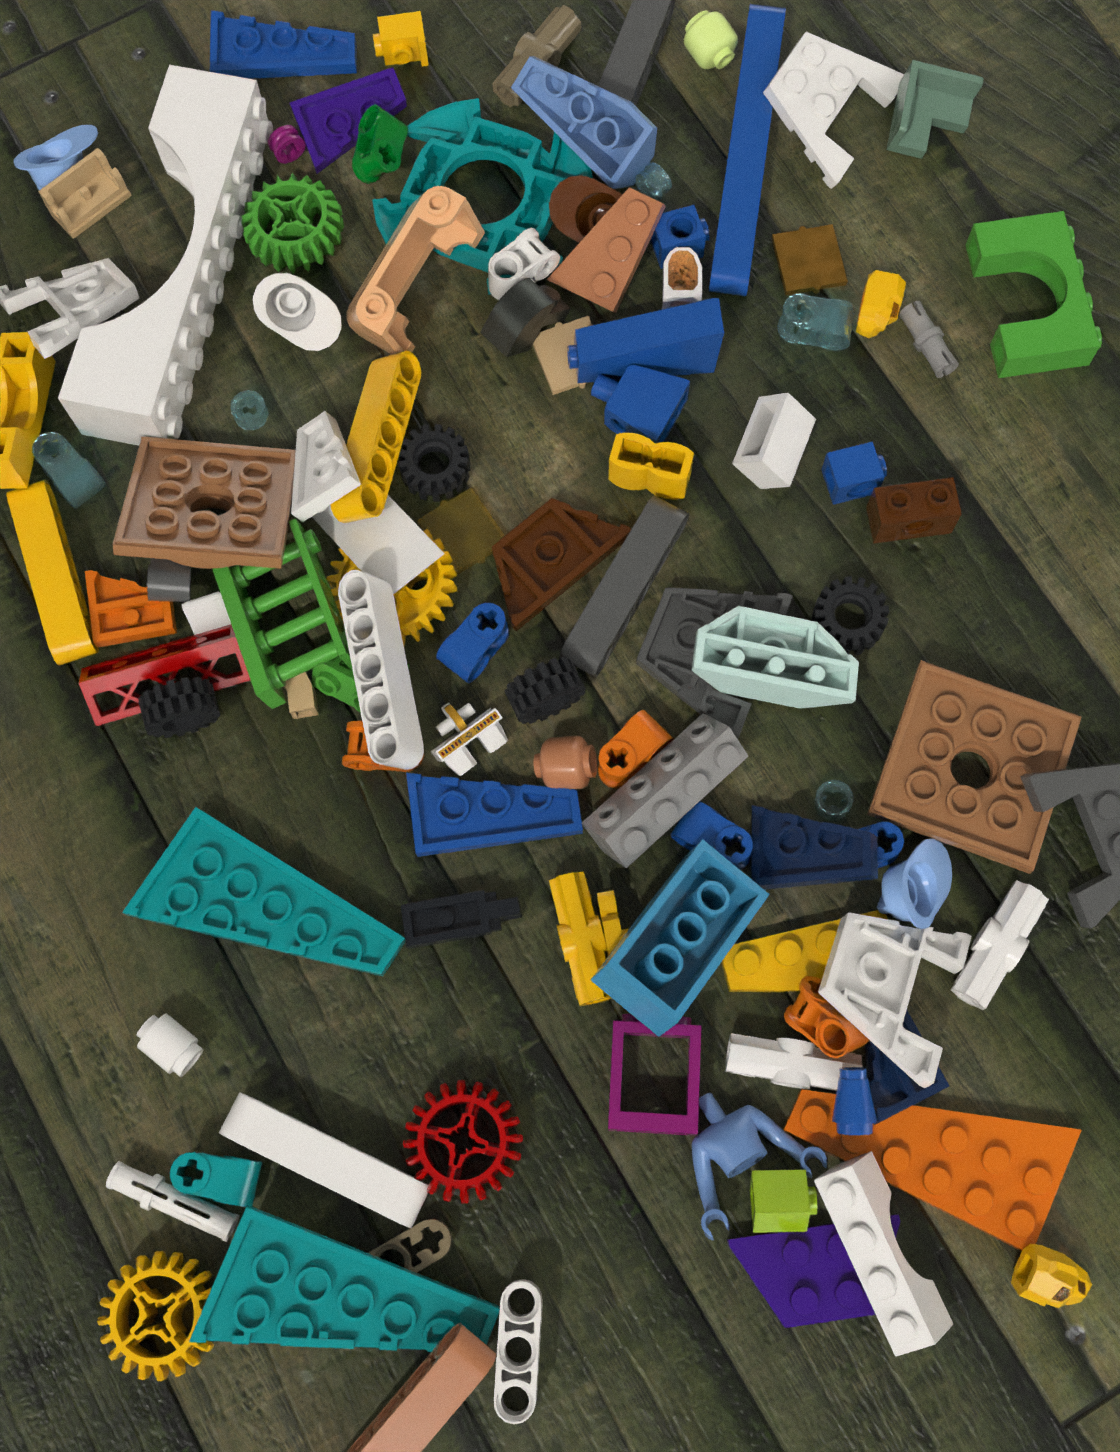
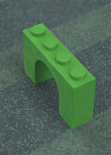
M1064 211L975 223L971 229L965 246L973 278L1011 272L1027 273L1045 282L1052 290L1057 303V311L1048 317L998 326L990 343L998 378L1089 366L1101 347V330L1098 326L1094 325L1091 314L1093 309L1092 297L1089 292L1085 291L1082 280L1084 275L1083 263L1081 259L1076 258L1073 247L1075 242L1074 230L1072 226H1068Z

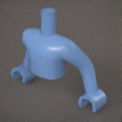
M707 1093L699 1098V1107L711 1125L693 1138L691 1146L697 1187L705 1211L701 1219V1226L709 1240H714L711 1231L708 1229V1225L712 1220H721L728 1231L730 1228L726 1215L719 1207L710 1160H714L728 1178L742 1173L763 1159L767 1154L758 1135L759 1131L771 1143L799 1162L801 1170H806L808 1178H812L811 1170L806 1165L808 1159L817 1158L827 1168V1157L820 1148H804L770 1117L757 1108L746 1105L725 1115L712 1093Z

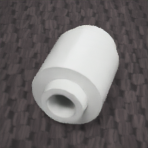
M167 1013L160 1018L152 1015L137 1032V1036L141 1038L137 1048L167 1073L171 1074L174 1072L179 1077L184 1076L193 1067L204 1051L197 1044L198 1039Z

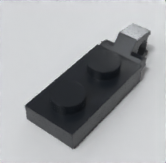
M484 890L401 905L406 947L408 949L491 935L492 932L502 931L501 922L522 918L518 897L497 900L496 892L485 893Z

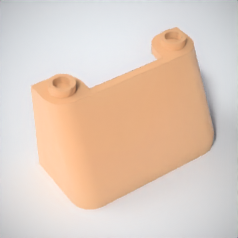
M434 186L424 192L408 208L348 307L347 322L359 336L391 355L402 351L412 352L415 346L405 334V328L410 321L406 316L397 312V307L433 248L450 256L453 248L458 245L468 244L476 248L485 231L466 197L450 188Z

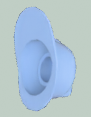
M80 125L70 128L43 144L24 150L13 160L14 165L20 170H27L38 190H41L83 159L82 151L96 140L98 135L97 128L93 125Z
M933 838L923 840L916 846L906 861L891 866L886 870L882 878V895L877 905L880 913L890 914L900 921H910L919 929L929 928L935 915L946 900L952 883L951 860L941 842Z

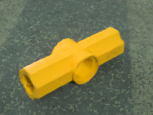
M571 872L550 879V889L559 925H556L565 962H569L571 978L579 1006L597 1004L612 999L590 980L606 960L605 953L607 948L599 916L594 914L592 898L584 872Z

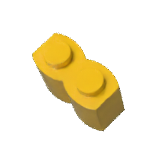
M619 433L616 434L609 457L608 480L616 486L627 490L647 489L652 494L664 499L685 498L692 472L694 453L687 447L677 443L660 442L655 444L649 438L639 434Z

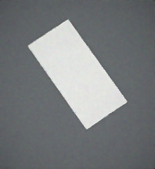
M389 495L387 496L384 509L378 517L342 523L333 515L331 505L325 511L312 516L362 572L386 580L391 585L393 594L445 554Z

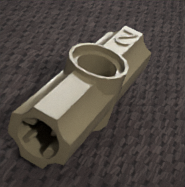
M565 5L560 8L556 7L534 34L527 32L520 38L515 47L513 59L492 83L493 92L497 94L502 103L512 107L514 105L519 106L523 101L511 86L530 56H535L556 67L559 66L561 54L581 31V21L572 9Z

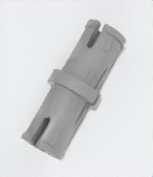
M920 301L914 302L915 309L912 303L908 304L900 311L899 317L912 334L915 341L913 343L915 349L918 352L922 351L937 378H942L944 374L946 376L958 367L959 363L946 346L942 338L944 336L943 331L940 327L934 326Z

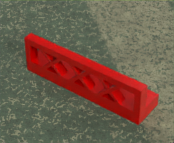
M230 624L84 667L81 670L79 686L95 725L99 726L141 713L138 698L142 695L135 693L134 690L139 681L151 679L164 686L167 685V681L174 680L179 669L191 667L203 673L201 681L207 679L208 676L214 678L209 680V682H212L214 691L250 681V677L234 630ZM236 653L242 671L225 675L214 670L213 667L218 658ZM209 661L207 666L202 663ZM170 672L168 678L163 676V674ZM131 684L129 689L122 687ZM110 690L124 697L118 708L102 712L95 694ZM129 700L134 701V703H131V704H128V705H127V703L129 702Z

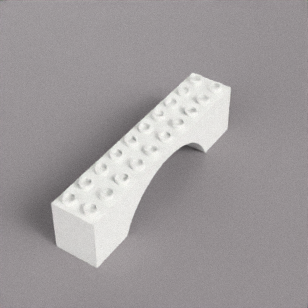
M169 65L148 129L166 173L185 187L194 198V226L189 244L179 265L155 294L141 305L120 317L99 325L81 328L58 399L82 435L139 446L141 437L178 439L181 434V415L185 404L188 405L192 399L195 370H200L202 366L203 344L205 338L210 337L213 331V312L216 304H220L223 298L225 273L230 271L233 266L234 244L236 239H240L243 234L241 220L245 212V202H252L253 183L256 175H260L262 172L263 151L265 144L268 143V138L273 132V124L271 121H268L266 114V101L264 97H261L257 80Z

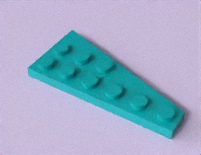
M197 807L194 808L122 912L127 916L378 976H384L406 942L403 936Z
M247 1205L189 1342L206 1343V1341H219L244 1345L268 1343L293 1347L344 1349L367 1347L397 1351V1349H416L432 1352L444 1336L458 1323L464 1325L487 1345L500 1312V1307Z

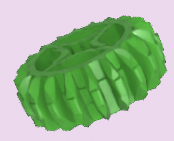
M292 173L289 180L283 181L277 175L276 183L273 185L263 181V192L252 191L251 198L253 202H245V214L242 215L243 236L245 242L249 244L251 253L255 258L260 257L265 267L273 264L274 269L280 272L285 266H288L289 271L294 275L299 266H303L309 272L310 263L317 262L323 266V255L334 256V245H341V232L344 231V222L341 217L343 213L331 189L326 190L321 180L312 183V179L306 175L301 181H298L297 177ZM316 213L321 216L317 227L312 225L314 222L313 217ZM271 220L274 222L272 225L273 230L268 235L265 233V230Z

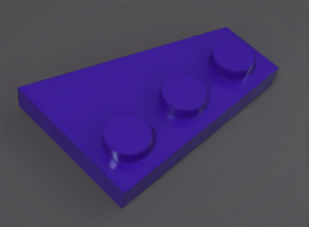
M393 67L290 102L292 113L301 136L305 141L316 174L356 145L360 120L370 106L376 104L393 116L407 107L405 95Z

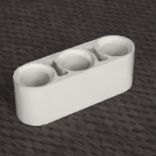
M526 1279L515 1280L509 1284L502 1293L500 1300L494 1407L498 1416L510 1424L523 1423L529 1419L534 1412L538 1391L543 1299L539 1287ZM524 1288L532 1293L535 1305L528 1314L521 1315L512 1310L509 1298L515 1289ZM522 1337L529 1342L532 1354L528 1360L518 1363L509 1358L506 1352V1345L510 1339ZM517 1386L525 1390L529 1399L527 1407L516 1412L508 1409L503 1401V1393L506 1389Z

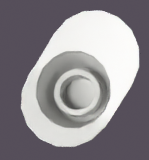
M274 273L265 277L256 286L253 295V306L259 320L294 345L305 350L319 351L330 347L338 339L342 325L341 315L336 304L304 278L290 273Z

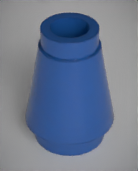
M862 1067L839 1068L840 1077L838 1078L832 1122L836 1123L837 1133L843 1135L872 1134L873 1123L877 1122V1117L867 1077V1069Z

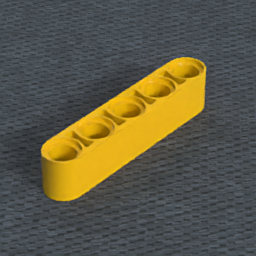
M402 351L375 359L370 364L346 444L361 485L330 504L333 515L342 523L378 517L384 509L421 379L420 363L417 357L410 351Z
M44 479L29 484L28 488L7 491L6 496L47 644L54 661L60 666L98 653L99 648L96 647L92 639L90 615L59 507L50 484Z

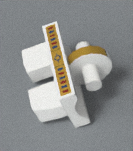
M447 703L441 707L447 719L435 728L442 737L454 728L457 732L430 752L437 761H444L453 772L461 776L477 764L465 747L470 741L477 737L488 753L494 752L508 742L506 734L498 722L502 719V716L496 708H489L466 725L464 721L475 713L473 707L467 703L456 711L450 703Z

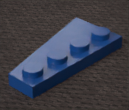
M211 10L210 72L248 79L357 73L355 33L313 26L302 30L292 28L290 23L276 21L275 25L256 22L255 17L240 15L239 19L225 17L223 12Z
M406 773L417 857L583 834L578 794L575 789L525 784L515 786L495 781L484 780L483 782L459 780V778L441 776V778L421 776V774Z

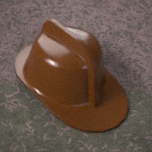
M583 175L571 176L561 181L553 190L549 202L550 217L558 230L580 243L623 194L593 178Z

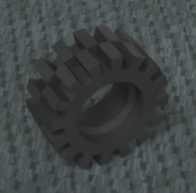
M428 424L421 426L422 434H418L416 429L409 432L411 440L405 437L403 439L402 449L398 457L402 480L405 487L408 486L409 492L414 496L419 492L420 499L427 501L428 495H432L433 501L439 502L441 494H445L448 500L453 497V489L459 493L463 489V481L468 482L469 471L471 470L467 445H464V439L460 434L455 437V431L450 427L447 428L446 432H443L442 425L435 424V431H429ZM431 452H441L449 458V465L446 470L438 474L423 472L419 467V463L423 456Z
M852 576L845 577L842 583L836 579L831 582L829 588L827 586L824 587L816 601L811 621L818 622L839 642L848 655L850 651H854L855 655L863 653L865 648L870 650L874 647L876 641H879L889 620L887 618L889 605L884 606L886 597L883 593L876 594L878 587L874 583L868 588L864 586L866 579L860 577L857 583H852ZM845 603L859 606L865 614V623L857 629H846L840 626L835 619L836 608Z
M561 657L558 661L556 658L550 659L547 664L542 662L537 664V668L533 670L531 668L525 670L524 675L516 676L513 679L514 682H510L507 685V689H505V694L515 715L522 724L527 722L532 724L538 719L540 721L546 720L552 714L553 716L558 715L560 710H567L571 707V703H577L581 699L580 697L586 693V688L572 660L566 657Z
M195 677L191 681L188 678H181L180 682L175 683L174 680L167 681V685L162 686L158 684L153 686L154 690H146L143 692L144 695L138 698L145 730L149 736L153 735V737L157 738L164 735V738H170L173 734L183 736L188 731L194 733L199 731L198 728L209 727L210 723H215L218 720L217 717H220L213 685L208 679L201 681V678Z

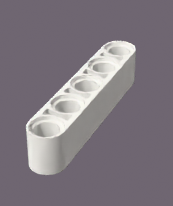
M351 570L340 580L338 596L370 758L377 764L404 770L413 769L422 760L424 745L391 585L384 579L359 570Z
M239 1092L219 1131V1134L409 1228H412L428 1194L427 1188L429 1184L416 1180L413 1176Z

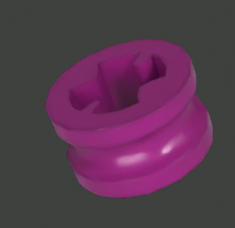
M284 125L277 128L271 133L267 143L277 161L284 164L297 160L303 154L306 147L305 141L299 136L297 129L292 125Z

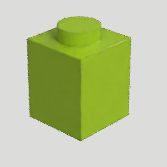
M755 1170L751 1172L749 1191L753 1233L807 1232L810 1215H817V1193L815 1187H808L806 1170Z

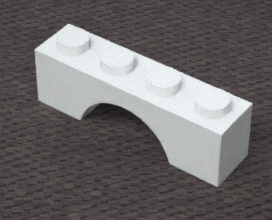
M870 1151L834 1165L816 1178L814 1182L895 1357L935 1345L951 1328L953 1322L933 1280H928L918 1275L909 1265L899 1248L890 1219V1199L892 1193L873 1152Z

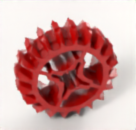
M458 1080L457 1094L455 1095L451 1094V1090L446 1083L441 1084L440 1091L443 1099L438 1101L431 1092H427L424 1097L432 1107L426 1111L422 1107L415 1105L412 1109L416 1115L423 1119L420 1125L413 1122H407L405 1125L407 1130L417 1132V1140H404L403 1147L408 1149L417 1148L418 1152L417 1155L407 1158L406 1163L408 1166H415L420 1163L423 1165L424 1168L415 1174L414 1179L423 1181L429 1175L433 1178L427 1188L429 1194H435L442 1184L446 1186L443 1193L444 1201L450 1202L454 1196L455 1189H460L461 1203H469L470 1189L475 1188L478 1198L484 1200L487 1198V1192L484 1187L485 1183L489 1182L496 1191H500L503 1188L501 1182L495 1177L499 1171L507 1177H513L515 1172L510 1167L504 1165L507 1157L514 1161L521 1160L522 1155L517 1151L509 1150L510 1143L523 1142V1135H509L508 1128L520 1124V1119L515 1116L505 1120L503 1115L511 1109V1103L505 1101L496 1108L493 1104L497 1100L499 1092L496 1089H492L485 1099L482 1098L483 1084L481 1082H476L473 1086L472 1094H467L466 1082ZM467 1104L465 1112L462 1113V1117L456 1126L452 1128L433 1126L436 1118L448 1108ZM480 1107L489 1112L495 1120L499 1130L500 1144L484 1140L478 1135L477 1116ZM468 1125L469 1137L475 1140L476 1143L485 1145V1148L481 1149L473 1146L471 1151L466 1148L467 1153L460 1154L459 1157L458 1146L452 1143V1140L442 1138V1135L454 1136L456 1132L461 1135L460 1130L467 1129ZM428 1139L441 1142L448 1148L450 1153L448 1165L450 1166L447 1176L433 1163L429 1154ZM484 1154L495 1157L492 1165L481 1175L472 1179L460 1180L462 1170L471 1156Z

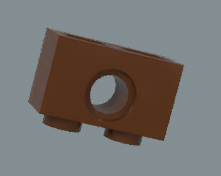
M954 477L876 487L873 489L866 507L873 544L950 534L962 515Z

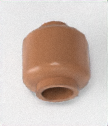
M581 736L548 738L542 744L540 753L534 755L535 775L537 778L543 779L546 787L583 789L589 784L590 779L596 777L597 774L595 748L593 745H588Z

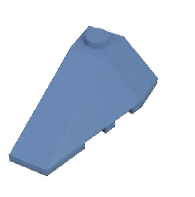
M535 56L528 58L511 86L515 93L610 188L618 189L634 186L654 157L657 127L631 101Z

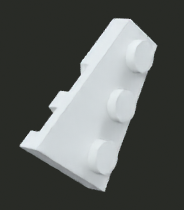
M326 411L297 430L291 514L304 522L316 513L325 511L330 504L361 485L338 423Z

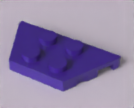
M899 1214L890 1215L895 1238L900 1224ZM834 1223L808 1227L807 1232H773L727 1239L728 1247L741 1263L749 1278L763 1295L784 1328L875 1315Z

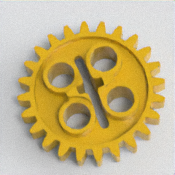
M428 529L423 531L442 551L445 549L439 538L433 540ZM339 548L338 550L344 560L343 562L331 561V566L338 574L327 576L326 579L330 586L334 588L331 589L343 621L338 596L340 580L351 570H361ZM443 551L445 553L443 556L393 594L404 646L406 636L410 634L419 642V630L422 628L433 633L434 628L430 621L433 618L445 621L446 618L440 608L453 607L454 605L447 594L457 592L454 581L450 580L456 577L457 573L454 566L449 565L453 560L448 551ZM421 580L427 581L423 588L412 590L416 582Z

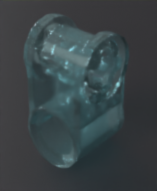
M806 294L791 295L784 303L783 315L780 317L777 325L778 333L781 338L790 343L817 346L831 351L844 350L850 346L855 307L852 303L842 299H826ZM798 304H802L800 311L797 310ZM798 327L797 333L794 334V328Z
M47 432L38 436L32 446L34 457L57 490L75 510L107 486L95 468L85 458H82L59 433Z

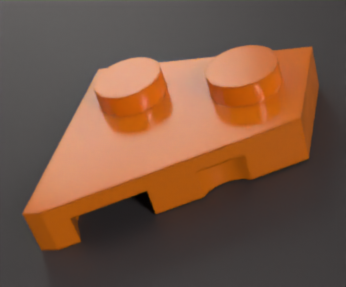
M85 571L92 639L97 648L177 633L173 602L148 601L147 587L139 586L136 582L120 578L119 581L104 577L96 571Z

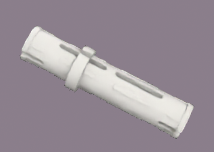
M121 1161L114 1165L106 1181L108 1189H114L139 1201L140 1207L147 1211L154 1208L188 1225L217 1236L225 1242L230 1239L239 1220L238 1214L228 1212L200 1197L178 1191L174 1186L165 1183V1177L159 1174H155L152 1177L125 1165ZM140 1184L168 1198L164 1200L150 1192H147L143 1189L136 1187V1185ZM182 1203L188 1207H191L199 1212H202L210 1216V1218L206 1219L200 1215H197L189 1210H186L178 1206L177 1204Z

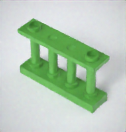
M296 518L289 521L295 541L285 546L282 565L302 557L308 574L254 599L252 596L249 597L246 589L250 585V580L275 568L241 565L212 568L255 694L271 709L287 703L282 691V687L286 686L287 680L339 656L353 671L345 627L317 555L318 552L322 551L320 542L312 529L306 531ZM314 589L320 607L268 632L260 629L258 619L262 618L261 613ZM326 622L333 641L280 666L272 663L269 653L274 651V646Z

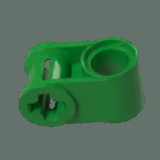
M374 104L366 110L358 126L359 134L352 158V168L355 175L366 184H372L379 180L382 173H392L399 168L404 141L408 134L406 124Z

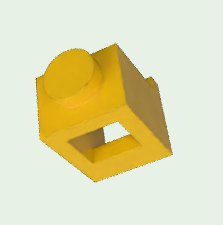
M421 11L377 17L380 33L373 34L376 57L384 56L385 66L401 65L414 61H421L422 66H429Z

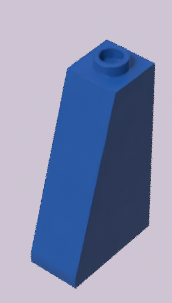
M711 298L575 329L574 345L567 346L569 369H576L577 383L595 382L600 374L613 380H620L627 367L632 364L674 376L714 373L724 336L719 298Z

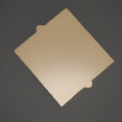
M589 316L565 324L557 322L555 327L539 332L532 345L552 395L578 386L582 389L586 387L587 383H577L576 369H569L567 346L574 345L575 329L592 326Z

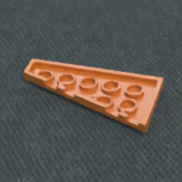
M804 1089L799 1091L783 1127V1130L788 1134L814 1147H818L844 1162L872 1151L887 1184L1020 1251L1029 1244H1036L1082 1131L1081 1129L913 1105L876 1125L873 1124L872 1134L843 1135L837 1133L836 1123L832 1122L836 1094Z

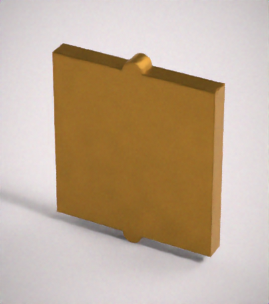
M833 224L808 229L801 226L796 231L772 234V242L785 295L809 291L817 294L821 289L847 285L848 281Z

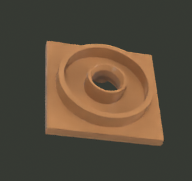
M141 437L112 544L114 555L168 559L175 563L195 568L212 569L241 565L282 569L291 517L296 450ZM207 508H217L225 510L227 512L217 516L215 513L211 511L199 510Z
M921 660L913 678L867 815L1031 874L1035 869L1053 808L1045 812L1034 811L1020 776L1027 773H1042L1066 769L1082 717ZM962 752H974L982 756L990 768V778L987 784L977 789L967 785H960L954 779L951 772L953 758Z

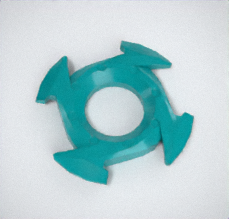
M479 98L444 105L427 112L407 126V136L427 143L421 149L401 192V202L391 204L387 198L372 199L376 225L385 244H387L412 203L428 189L434 186H444L449 176L457 168L477 160H493L509 166L519 175L525 187L523 199L517 209L500 221L481 224L485 234L476 248L468 244H461L453 248L450 256L433 248V251L441 256L488 273L490 258L513 242L523 231L534 228L539 233L540 241L543 242L553 224L549 210L551 194L561 181L571 176L583 175L593 178L591 168L555 132L551 151L548 153L542 147V141L529 133L482 119ZM561 255L557 267L563 262V257ZM502 274V275H500V277H502V278H510V277H512L511 275H508V274ZM487 278L488 294H491L490 291H489L488 278Z

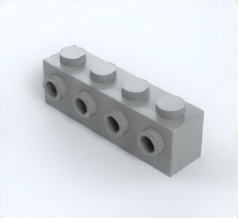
M703 713L582 822V825L605 854L627 868L738 767L748 755L729 726Z

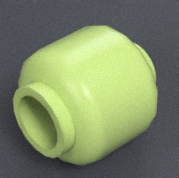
M707 10L696 14L685 28V48L699 67L703 69L714 67L722 69L735 56L733 51L737 46L738 36L723 14Z

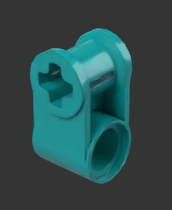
M185 1153L173 1162L170 1169V1179L172 1185L178 1191L185 1194L211 1198L213 1201L235 1206H253L262 1162L227 1155L222 1157L206 1153ZM197 1161V1169L203 1171L202 1179L194 1180L192 1183V1177L185 1175V1170L187 1167L195 1166Z

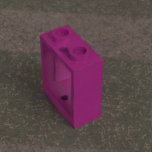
M622 1014V1021L613 1020L608 1131L696 1136L698 1134L701 1025H691L692 1018L682 1017L675 1026L659 1036L688 1039L686 1115L620 1111L624 1035L658 1036L632 1014Z

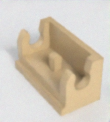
M99 148L92 151L38 191L51 216L73 239L132 196L117 168H111L106 156Z

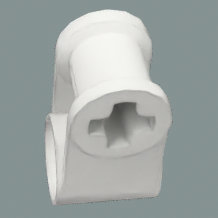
M534 228L523 231L513 242L490 258L488 264L490 293L497 300H500L511 287L526 278H530L534 283L546 278L557 267L560 255L554 250L550 251L540 241L539 233ZM502 274H508V275H511L512 277H510V278H502V277H500V275H502Z

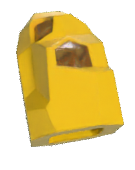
M879 270L868 274L857 319L856 332L858 334L871 338L877 336L879 332L885 331L887 325L897 321L906 282L899 274Z
M1029 1244L1022 1250L1014 1267L1011 1284L1019 1296L1042 1306L1047 1304L1056 1308L1082 1302L1092 1286L1088 1273L1063 1253L1037 1244Z

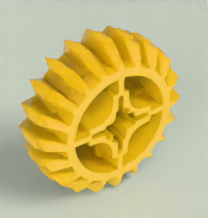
M156 1251L153 1255L152 1263L146 1255H141L136 1258V1269L130 1265L121 1267V1276L125 1282L117 1279L109 1281L108 1287L116 1295L115 1297L101 1298L100 1305L104 1308H109L110 1315L99 1317L97 1323L101 1326L109 1324L111 1333L104 1334L100 1338V1342L102 1344L115 1342L116 1347L108 1355L111 1361L117 1360L123 1355L126 1356L121 1368L124 1373L131 1372L139 1364L137 1374L140 1380L148 1379L153 1370L157 1381L166 1380L169 1369L175 1377H179L186 1373L185 1361L192 1367L198 1366L202 1362L196 1348L205 1352L213 1349L214 1344L212 1341H206V1343L189 1342L212 1289L206 1290L204 1284L212 1277L210 1271H204L197 1276L194 1275L199 1265L197 1259H190L182 1268L183 1253L174 1252L169 1261H167L164 1251ZM155 1276H166L176 1280L183 1287L166 1297L159 1293L156 1288L150 1289L146 1281ZM135 1294L134 1302L139 1309V1318L130 1329L129 1307ZM192 1300L194 1320L187 1337L185 1335L187 1329L182 1322V1312ZM172 1304L167 1309L168 1312L163 1316L165 1322L148 1327L155 1321L154 1318L158 1315L157 1308ZM156 1334L165 1343L171 1341L177 1350L171 1354H157L146 1350L139 1343Z

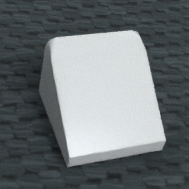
M219 591L182 604L183 611L194 635L231 624Z

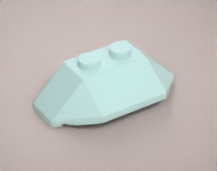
M737 606L697 630L691 671L719 692L795 708H810L853 703L856 700L859 661L851 654L848 655L839 642L818 622Z

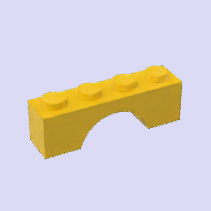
M28 332L1 333L0 489L28 488L56 363L52 355L45 359L34 347Z

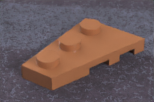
M628 188L547 280L616 313L666 206L649 196Z

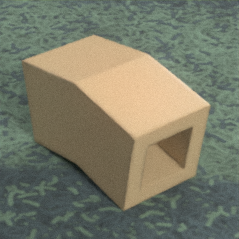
M306 672L287 680L284 688L287 691L289 712L292 717L299 719L319 715L316 691Z

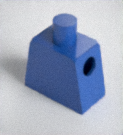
M632 364L627 367L619 382L600 374L594 382L591 396L607 403L604 409V424L616 434H639L649 438L656 444L665 442L688 400L690 381Z

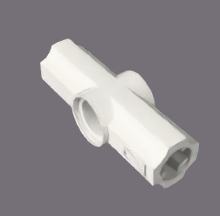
M1017 880L1013 882L993 918L990 917L977 934L971 946L973 952L953 983L951 991L959 999L981 1010L987 1008L1006 973H1010L1024 954L1029 944V940L1026 938L1046 907L1049 899L1040 890L1030 884Z
M733 1033L729 1037L725 1060V1072L771 1079L773 1084L792 1088L810 1089V1086L836 1091L838 1078L840 1077L839 1068L863 1066L862 1055L855 1053L832 1058L824 1054L820 1048H816L815 1044L790 1038H776L775 1041Z

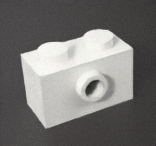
M789 393L758 397L732 464L760 489L790 487L816 419Z

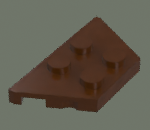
M551 498L492 546V553L512 628L517 632L624 543L631 529L624 524L618 527L599 520L597 514L586 510H575L569 504Z

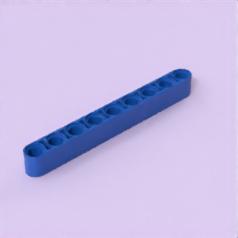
M750 4L709 292L747 296L773 108L763 92L778 71L786 8Z

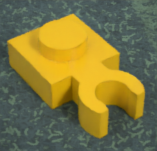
M614 890L597 893L608 956L629 930H621Z

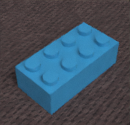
M702 839L681 860L590 980L659 1037L679 1022L770 894Z

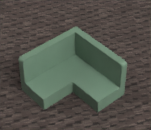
M912 60L899 82L886 150L922 159L927 151L931 126L964 133L969 125L973 99L982 88L984 78Z

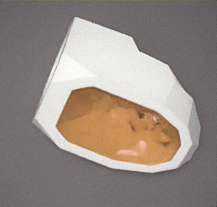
M676 247L669 252L664 261L662 310L702 301V265L697 254L690 247Z

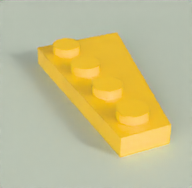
M878 910L860 914L888 919L886 914H882ZM841 919L734 944L721 962L729 992L800 991L799 983L802 978L813 976L822 979Z

